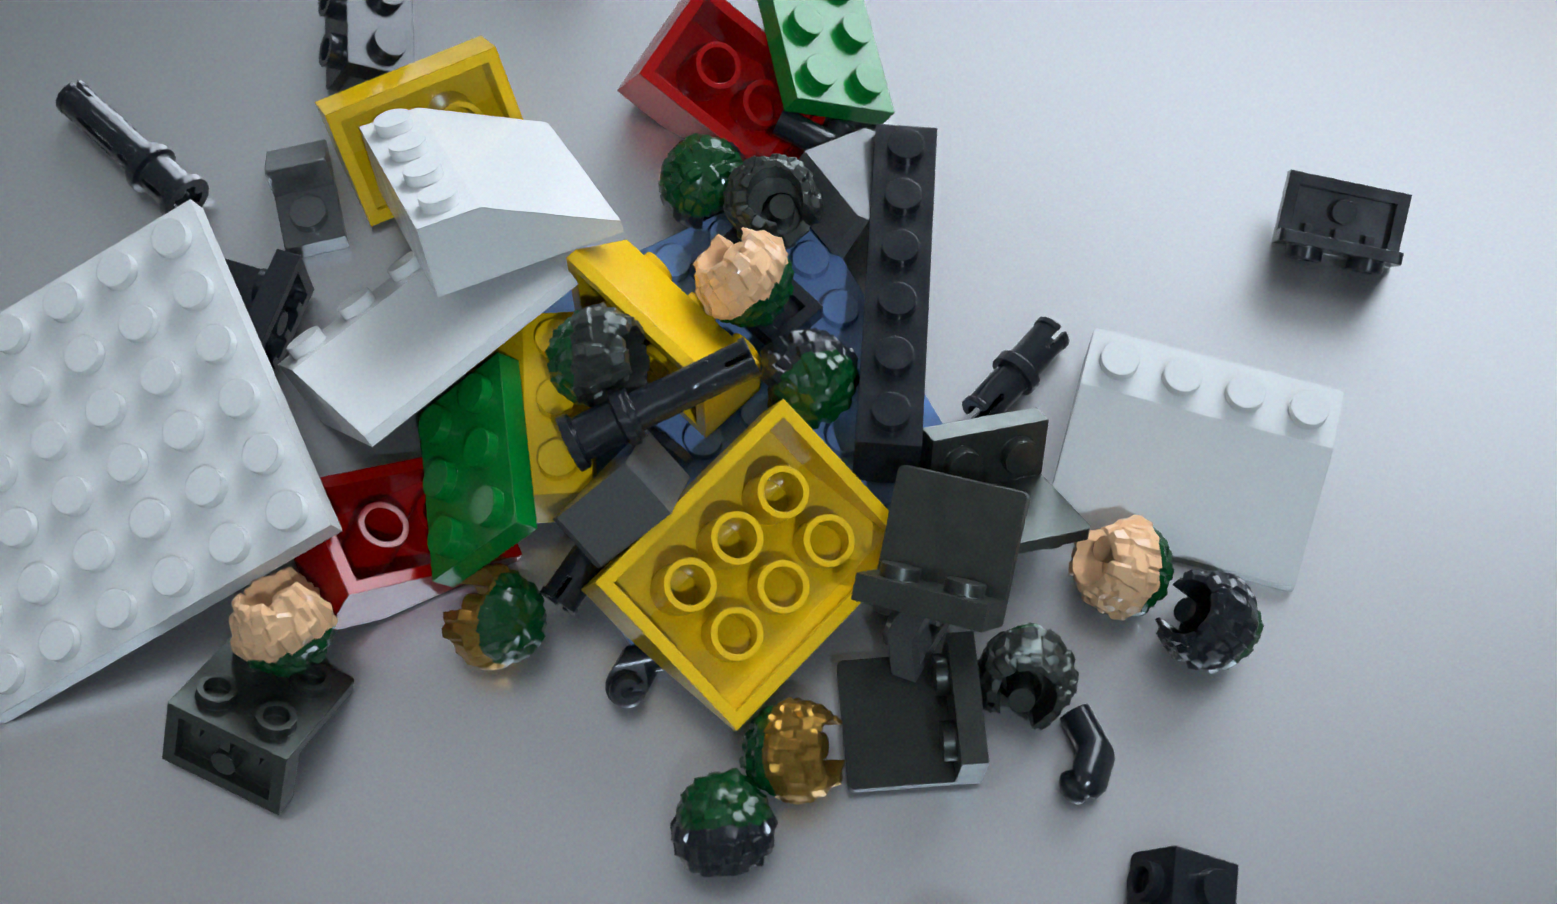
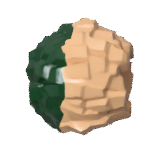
M742 227V242L733 244L718 233L711 240L710 246L693 263L696 268V273L694 274L696 281L695 293L704 305L703 310L707 315L719 319L721 323H731L741 328L746 325L753 327L772 324L774 318L784 312V305L788 302L789 296L794 291L791 283L794 270L788 258L789 254L785 250L783 238L775 237L765 230L753 231L752 229Z
M1132 515L1127 519H1118L1114 524L1101 527V529L1090 530L1087 540L1074 542L1075 547H1073L1071 554L1073 559L1069 562L1068 574L1073 576L1083 601L1095 607L1100 613L1108 614L1110 619L1124 621L1130 616L1144 615L1148 613L1150 608L1155 606L1157 601L1163 600L1168 595L1167 588L1174 574L1173 564L1170 562L1173 560L1172 551L1169 550L1168 542L1162 536V533L1153 527V523L1142 515Z
M291 566L286 567L276 573L251 581V585L244 589L243 594L240 593L232 600L234 612L229 616L232 632L230 640L233 653L244 659L251 669H260L266 673H273L277 677L284 676L286 678L292 674H304L311 662L319 664L325 659V655L328 654L327 648L332 644L333 637L335 636V627L339 619L333 614L332 604L320 597L318 587H314L312 583L307 582L305 576H302L301 573L299 574Z

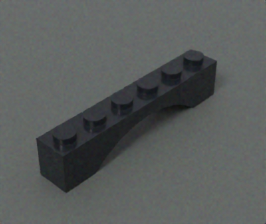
M876 124L860 377L852 472L862 481L895 483L900 466L910 465L919 468L923 439L937 128Z

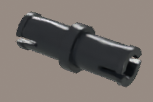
M1038 318L1034 322V326L1012 350H1004L994 359L992 365L994 370L970 396L962 401L964 412L970 414L976 407L979 408V411L971 419L1006 413L1021 395L1031 394L1039 385V375L1060 351L1069 345L1070 340L1066 331L1061 332L1056 339L1052 338L1062 326L1051 318Z

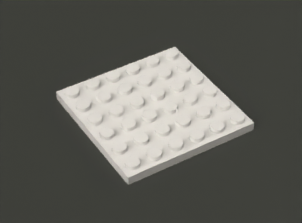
M191 199L0 312V722L6 724L249 585L251 581L270 573L342 531L203 208Z

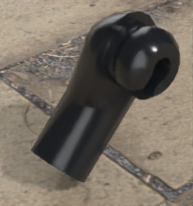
M783 110L772 135L806 151L853 133L856 130L850 123L841 119L831 120L826 128L799 113Z
M630 644L622 650L605 682L606 694L619 707H635L643 701L658 672L665 670L638 646Z
M1088 703L1080 705L1060 717V721L1077 752L1073 760V768L1064 771L1059 776V787L1064 797L1070 803L1077 805L1083 804L1089 797L1097 799L1106 791L1115 762L1114 749Z

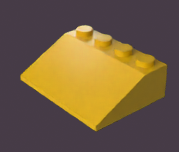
M782 399L763 411L683 490L669 516L613 558L581 590L628 639L733 731H737L862 603L851 600L855 576L857 572L878 568L889 510L798 413Z

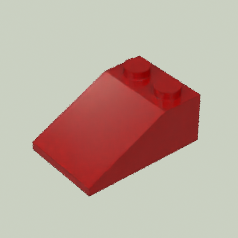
M680 0L617 89L621 95L663 128L684 139L695 133L707 134L713 138H724L734 143L743 153L745 159L754 155L756 157H770L773 153L799 159L804 152L772 135L784 107L765 31L727 0ZM799 113L820 125L826 119V117Z
M422 457L320 477L342 531L294 558L299 573L305 576L307 582L319 588L320 597L332 604L333 614L339 619L335 630L385 619L464 585L460 583L453 588L432 581L431 557L427 544L428 521L426 497L423 491L424 472ZM518 543L487 565L503 563L508 566L519 561L523 554Z

